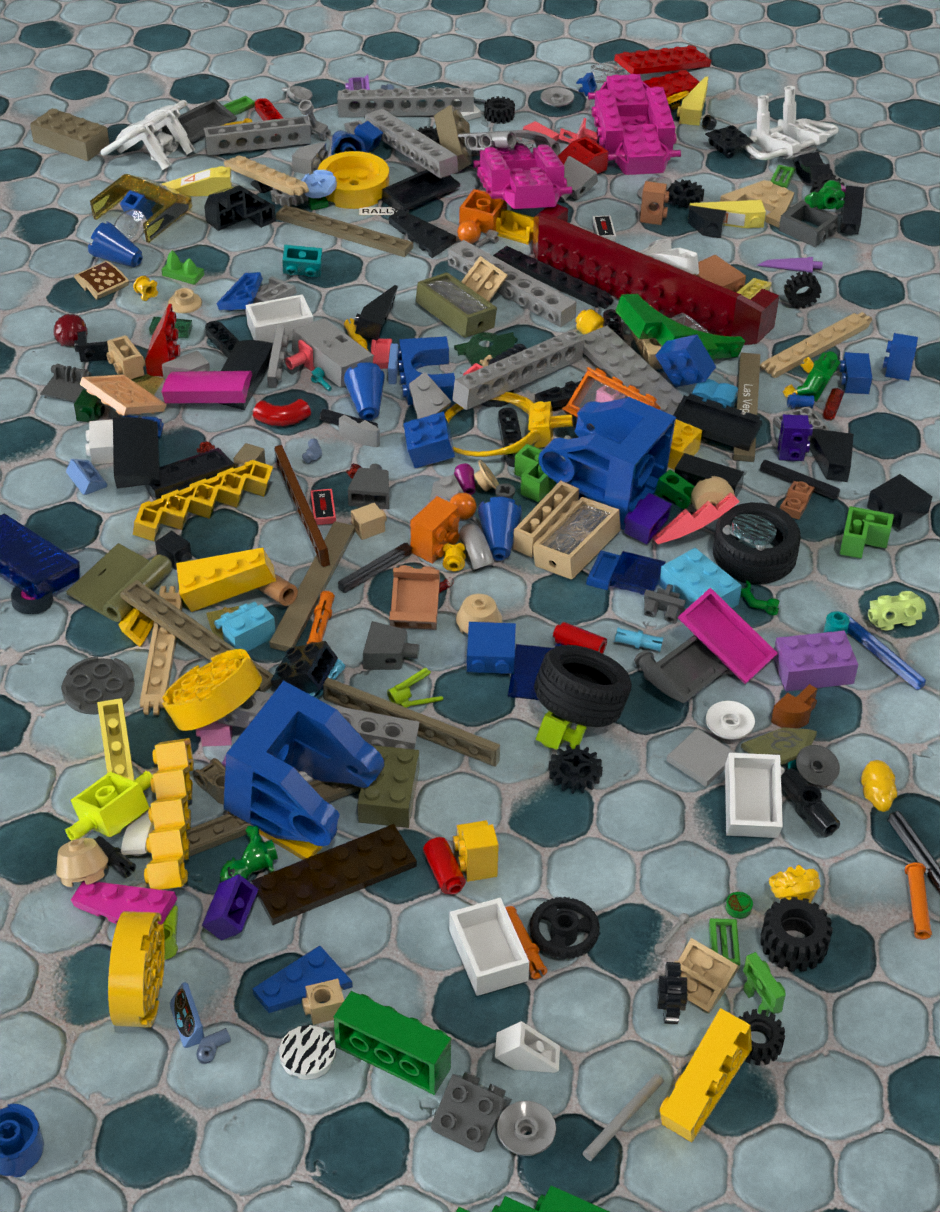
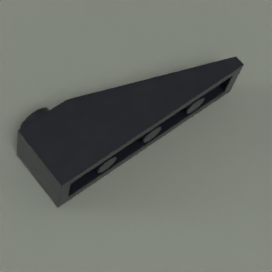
M397 285L392 286L364 306L361 314L357 313L354 320V325H357L356 334L378 340L394 303L398 289Z

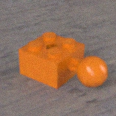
M473 189L459 207V227L457 230L459 239L473 244L479 240L481 232L486 234L488 230L496 231L497 217L501 218V211L503 209L507 210V202L503 199H491L489 193Z
M457 493L449 502L436 496L410 520L412 554L432 564L439 557H442L445 554L443 545L446 543L455 545L459 540V521L468 520L475 514L477 507L475 499L468 493Z

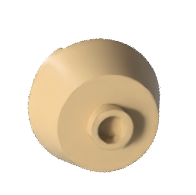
M712 476V478L700 480L696 484L691 494V502L693 507L698 510L707 501L715 506L730 492L734 496L735 494L725 479Z
M473 594L463 601L457 612L456 622L460 632L468 634L469 622L502 623V615L493 598L485 594Z
M75 839L59 848L56 874L60 877L64 886L73 887V882L85 881L86 885H89L105 876L104 870L108 869V857L94 839Z

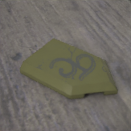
M783 727L741 744V748L749 754L780 755V765L795 760L801 749L812 745L817 736V731Z

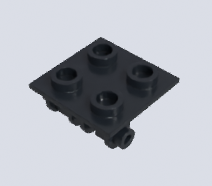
M733 125L705 133L709 137V144L725 155L726 158L734 156V148L754 143L752 139Z

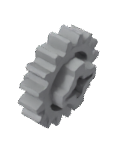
M275 188L271 190L272 202H275L276 205L296 206L301 203L303 204L304 201H308L309 198L304 194L300 196L289 195Z

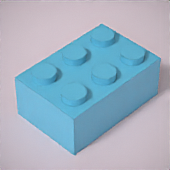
M693 548L661 566L659 586L666 590L668 584L673 585V592L680 594L679 599L686 600V609L709 588L713 589L731 608L739 605L742 585L698 549Z

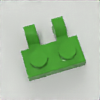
M756 952L747 955L743 970L747 976V982L744 984L743 991L748 998L753 997L755 991L760 995L762 1002L757 1010L759 1014H761L762 1010L767 1011L766 1016H769L770 1012L773 1014L782 1012L786 997L783 985L780 982H776L766 961H762Z

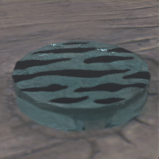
M752 514L735 516L731 525V530L735 536L741 540H744V538L749 539V543L754 545L772 543L777 531L771 522Z

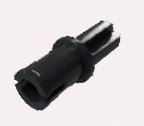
M102 836L94 838L108 857L107 866L111 865L124 878L131 876L132 873L125 866L134 872L136 864L126 858L121 853L119 847L115 848Z

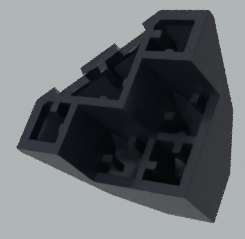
M240 185L210 194L204 205L206 222L217 231L248 218L261 228L276 222L275 206Z

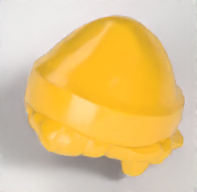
M797 865L796 869L788 867L785 872L780 871L769 878L771 891L780 900L783 898L791 900V897H798V900H803V898L809 899V903H811L821 887L818 872L815 869H804L801 865Z

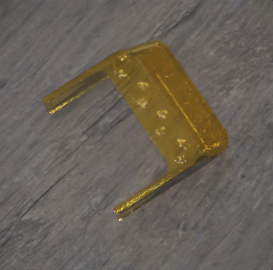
M130 174L122 175L90 200L95 220L119 203L129 190L142 194L145 198L163 205V208L143 223L145 238L148 243L192 208V199L189 195L148 178Z

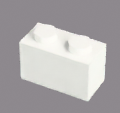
M113 420L89 421V430H86V441L88 443L86 444V455L91 456L92 464L113 463Z

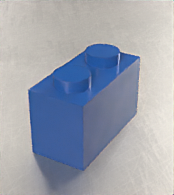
M894 333L893 340H888L886 352L890 354L889 357L885 356L883 368L886 369L885 377L909 381L918 337Z
M845 352L844 359L840 360L839 372H842L840 382L841 385H844L845 393L869 394L872 383L869 353Z

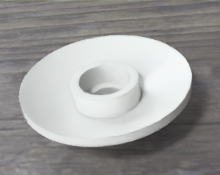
M721 701L708 709L706 724L719 737L740 739L752 732L755 718L752 711L745 705L735 701Z

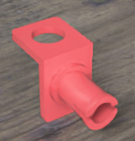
M586 118L583 119L577 134L561 128L559 133V139L568 143L585 136L597 143L599 137H597V132L586 128ZM564 134L571 136V139L565 137Z
M299 340L298 353L285 358V364L289 370H293L303 364L313 371L315 369L313 349L304 341Z

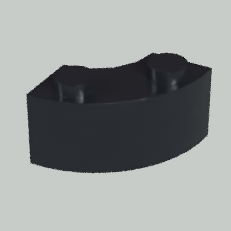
M819 152L802 154L793 160L796 173L805 185H813L817 177H821L822 174L826 176L828 173L831 174L830 177H833L830 165L823 163Z

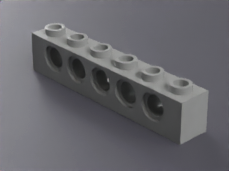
M300 116L204 128V138L207 154L217 156L224 153L234 154L241 151L251 152L258 149L305 145L311 143V132L308 117Z

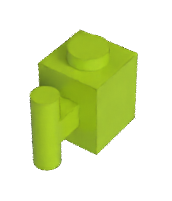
M548 711L544 715L535 740L542 742L545 747L556 750L567 741L570 743L569 746L575 749L576 745L581 744L586 726L577 724L576 729L573 730L571 729L572 722L566 721Z

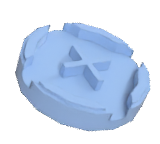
M315 170L313 174L309 175L308 173L301 180L309 188V192L303 194L311 198L325 197L331 194L337 186L336 177L333 176L331 171Z

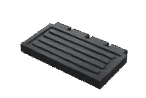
M691 393L689 396H683L673 414L677 420L701 429V436L749 452L762 425L760 416L749 412L743 415V410L730 406L723 408V404L709 399L704 402L703 397Z

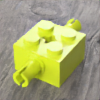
M110 771L72 798L71 803L79 821L65 829L71 841L80 839L91 830L112 837L120 833L133 820L140 818L149 809L143 792L151 787L150 781L153 775L149 771H144L143 774L132 781Z

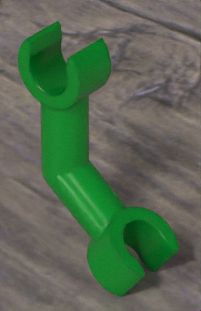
M746 581L745 588H741L740 597H744L752 608L765 610L769 615H777L779 611L777 607L780 601L775 598H771L768 601L755 599L751 593V584Z

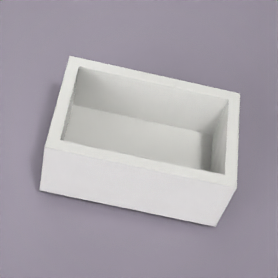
M303 294L246 305L247 325L254 340L273 343L276 326H282L285 328V335H288V341L292 340L293 329L313 322V315Z
M729 753L725 763L726 836L778 838L783 827L780 755Z
M501 897L450 912L449 931L476 996L528 981L529 960Z

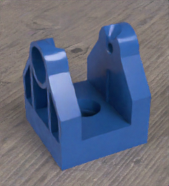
M631 397L603 403L587 402L577 412L575 433L578 438H554L540 452L538 457L539 465L542 471L557 484L561 480L579 488L578 500L584 497L619 509L620 529L625 530L626 524L624 519L628 512H633L640 499H644L649 493L655 494L658 479L667 472L676 417Z
M283 681L226 753L224 810L253 826H258L260 830L274 838L305 841L324 847L329 845L336 836L340 814L310 786L297 770L307 773L308 776L318 781L350 783L357 787L367 788L385 766L384 759L371 744L361 737L337 709Z

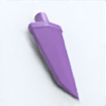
M813 257L766 260L757 266L813 273V269H822L823 262L813 261Z

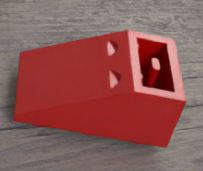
M587 136L572 141L557 156L563 165L570 156L596 171L597 174L607 170L608 151Z
M168 304L152 335L145 358L147 376L163 377L162 364L180 356V345H177L178 329L175 328L176 312H173L172 304Z

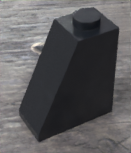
M846 185L845 197L843 198L844 204L841 208L840 233L848 235L859 234L865 187Z
M813 428L812 437L809 440L810 451L827 480L848 482L854 434Z

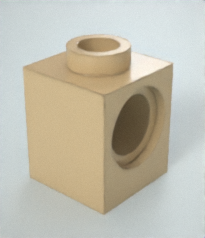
M333 979L305 986L306 998L302 999L305 1015H311L313 1025L334 1020L333 1016L344 1001L339 980Z

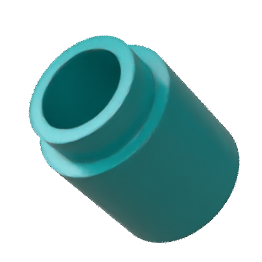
M839 611L830 612L826 617L823 633L845 631L847 635L850 623L849 617Z

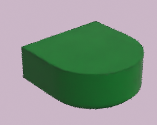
M326 197L308 198V206L311 211L329 207Z

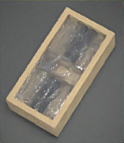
M581 497L533 544L535 566L572 580L621 530L619 509Z

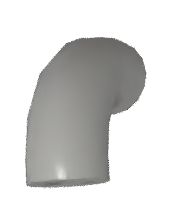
M475 524L462 526L459 531V538L466 547L473 569L494 563L490 547L482 530Z

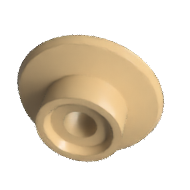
M180 288L175 291L168 304H172L173 311L176 313H191L201 307L202 299L191 289Z
M479 460L480 470L474 474L475 479L485 492L492 487L496 490L499 482L488 466L482 460Z

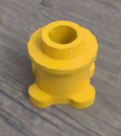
M140 276L135 280L133 285L134 291L142 294L141 299L143 301L158 295L156 288L158 283L155 280L150 282L147 276Z
M446 543L443 545V551H445L443 566L445 569L455 572L464 568L466 559L464 544L451 545Z

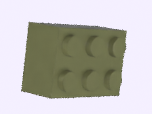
M372 745L381 754L385 766L376 780L367 788L361 787L358 823L385 826L394 824L396 827L409 828L420 770L419 750Z

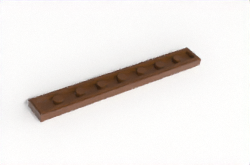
M282 445L275 446L274 451L277 465L319 562L323 567L329 566L328 548Z

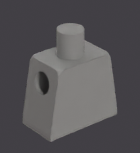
M569 156L564 163V178L567 179V187H572V194L561 195L559 200L565 202L568 196L576 200L580 199L598 182L597 172Z

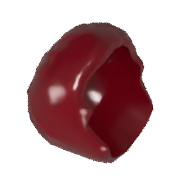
M75 314L61 316L55 322L53 328L54 337L61 346H74V340H78L77 332L86 331V336L88 335L85 321Z

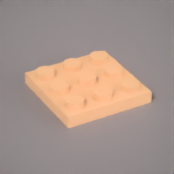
M125 375L82 377L80 385L86 388L89 394L97 396L101 399L102 403L113 407L122 416L164 412L167 405Z

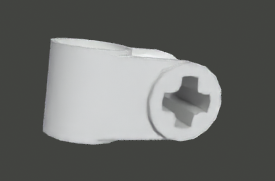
M160 132L156 136L164 149L163 152L166 157L177 150L179 142L175 140L173 135ZM150 154V159L153 161H157L155 157H152V155Z

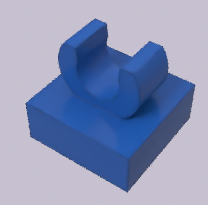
M593 72L586 73L583 78H579L576 84H582L583 87H580L578 91L584 92L585 96H588V92L593 93L597 88Z

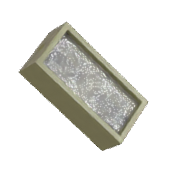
M448 272L418 282L415 302L464 338L494 328L497 307Z

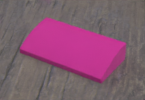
M171 372L167 376L161 392L165 403H245L252 372Z
M711 588L678 616V619L744 684L763 670L778 654Z

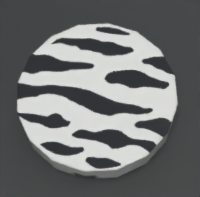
M312 1025L299 1026L289 1031L281 1041L279 1047L281 1065L288 1074L298 1076V1079H316L326 1074L330 1070L333 1061H335V1041L330 1033L321 1027Z

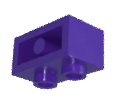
M782 415L777 445L779 460L804 461L805 453H809L810 449L808 437H812L813 425L809 424L808 415Z
M649 493L644 499L638 501L633 512L630 511L624 519L626 524L624 533L647 545L669 520L672 504Z
M240 874L219 883L202 927L221 941L242 932L258 888Z

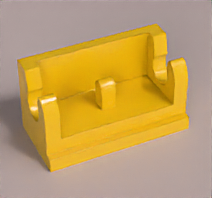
M506 209L501 211V218L497 217L496 232H499L497 236L527 245L533 240L534 217Z

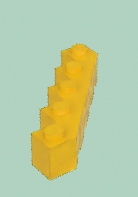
M250 460L238 468H230L206 480L205 478L192 483L189 487L180 491L177 489L162 495L160 499L142 503L134 521L133 535L154 541L160 524L182 530L188 512L210 519L216 501L237 508L243 490L264 497L273 466Z
M190 738L160 742L153 749V761L155 764H158V771L153 774L150 784L152 792L156 793L157 800L151 803L148 814L150 822H154L155 829L148 834L149 837L146 839L147 850L149 853H152L153 860L144 869L145 882L150 885V889L162 890L182 887L188 881V871L185 869L184 860L189 859L190 841L187 839L186 830L190 829L191 810L188 806V800H192L193 788L189 771H193L194 768Z

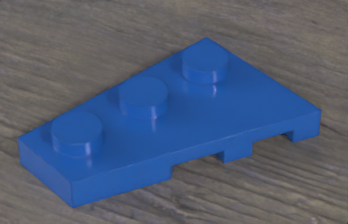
M244 273L216 303L218 309L233 311L246 309V305L253 304L263 280L261 273Z
M319 945L252 989L256 999L268 1013L301 1004L302 999L306 998L305 986L333 979L339 980L340 987L343 990L352 988L353 984L352 980Z

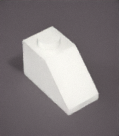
M521 1021L497 1032L495 1058L514 1070L555 1073L559 1071L560 1046Z

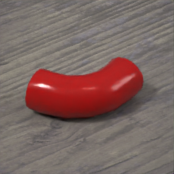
M302 399L284 406L273 405L262 400L253 409V417L270 426L283 427L295 425L311 416L309 405Z

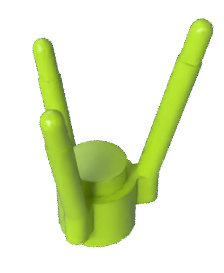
M428 668L420 670L402 683L387 690L390 702L405 708L442 701L443 697L409 701V698L412 697L409 687L431 674Z

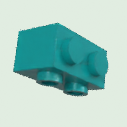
M284 245L283 274L321 277L322 248Z

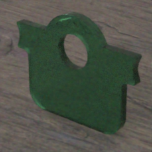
M483 332L474 335L470 342L454 345V349L458 352V356L465 355L471 366L475 363L482 366L480 360H484L488 355L495 358L497 355L513 347L514 343L518 342V339L514 336V332L502 335ZM481 341H490L493 345L483 347L479 343Z

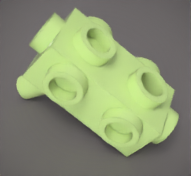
M903 591L898 596L893 597L883 595L879 596L878 600L870 601L868 617L870 622L881 630H892L895 624L900 623L904 626H912L916 624V620L922 619V612L926 611V605L924 600L912 591Z

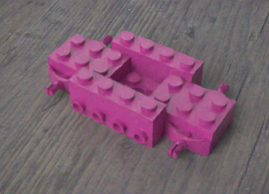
M640 74L607 76L606 82H604L600 90L594 93L588 92V100L595 99V105L592 107L591 112L592 117H594V126L597 127V137H600L599 145L608 151V161H615L625 175L664 173L671 157H681L680 150H673V145L676 144L677 140L675 124L663 87L650 88L642 81Z
M516 143L513 148L487 147L485 150H480V160H473V167L477 168V177L483 183V188H486V193H489L491 199L505 200L513 209L555 207L561 195L572 194V187H567V179L564 178L565 166L548 145H538V147L533 148V154L522 143Z

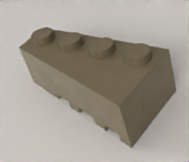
M449 105L435 114L434 119L440 145L457 155L459 172L472 164L471 150L466 147L465 138L458 137V134L470 133V124L462 117L458 109L455 110L452 105Z

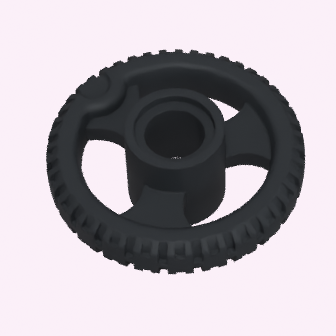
M570 897L551 898L540 904L531 916L530 935L533 942L542 952L547 955L550 954V956L555 958L570 959L582 956L594 947L599 937L600 926L597 915L589 905L578 899H571ZM574 911L580 913L584 917L579 919L578 915ZM541 919L551 923V940L549 941L542 936L539 930ZM578 932L589 934L583 942L570 946L577 940Z

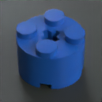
M7 1104L8 1107L0 1109V1175L17 1178L25 1175L38 1162L43 1152L44 1140L38 1120L31 1109L21 1104Z

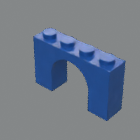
M447 336L399 339L398 371L400 372L402 395L407 397L408 405H413L409 383L423 374L418 372L417 369L424 366L449 364ZM454 373L427 374L450 401L454 402Z

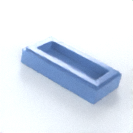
M398 344L390 345L388 363L389 384L397 383Z

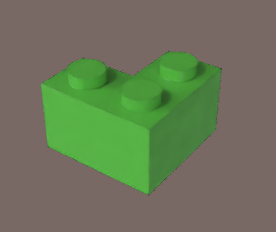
M526 444L515 455L514 475L521 477V495L540 502L557 483L549 478L539 465L538 457L542 450Z
M849 506L840 555L862 559L865 544L887 548L894 514Z

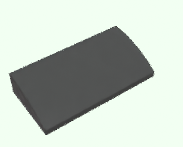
M214 98L178 117V120L188 134V139L193 143L204 137V128L236 121L237 117ZM167 125L162 128L163 133L172 135Z
M694 635L655 663L644 676L668 696L685 703L729 668Z

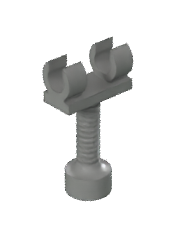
M308 99L302 100L298 107L301 113L308 117L311 134H314L312 132L314 131L318 133L319 138L326 140L325 134L330 136L331 131L327 125L316 120L313 114L314 107L312 102Z

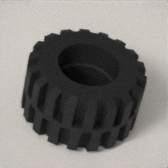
M791 897V900L783 898L780 900V903L774 902L771 909L768 908L766 911L760 943L763 946L764 954L769 955V960L772 963L777 962L778 967L782 969L784 966L788 967L789 971L795 972V969H800L803 972L807 971V967L811 969L816 968L817 964H821L827 955L833 930L831 919L827 917V912L824 909H819L817 903L811 904L809 899L806 898L798 900V897ZM786 931H798L804 934L806 937H794L788 934Z

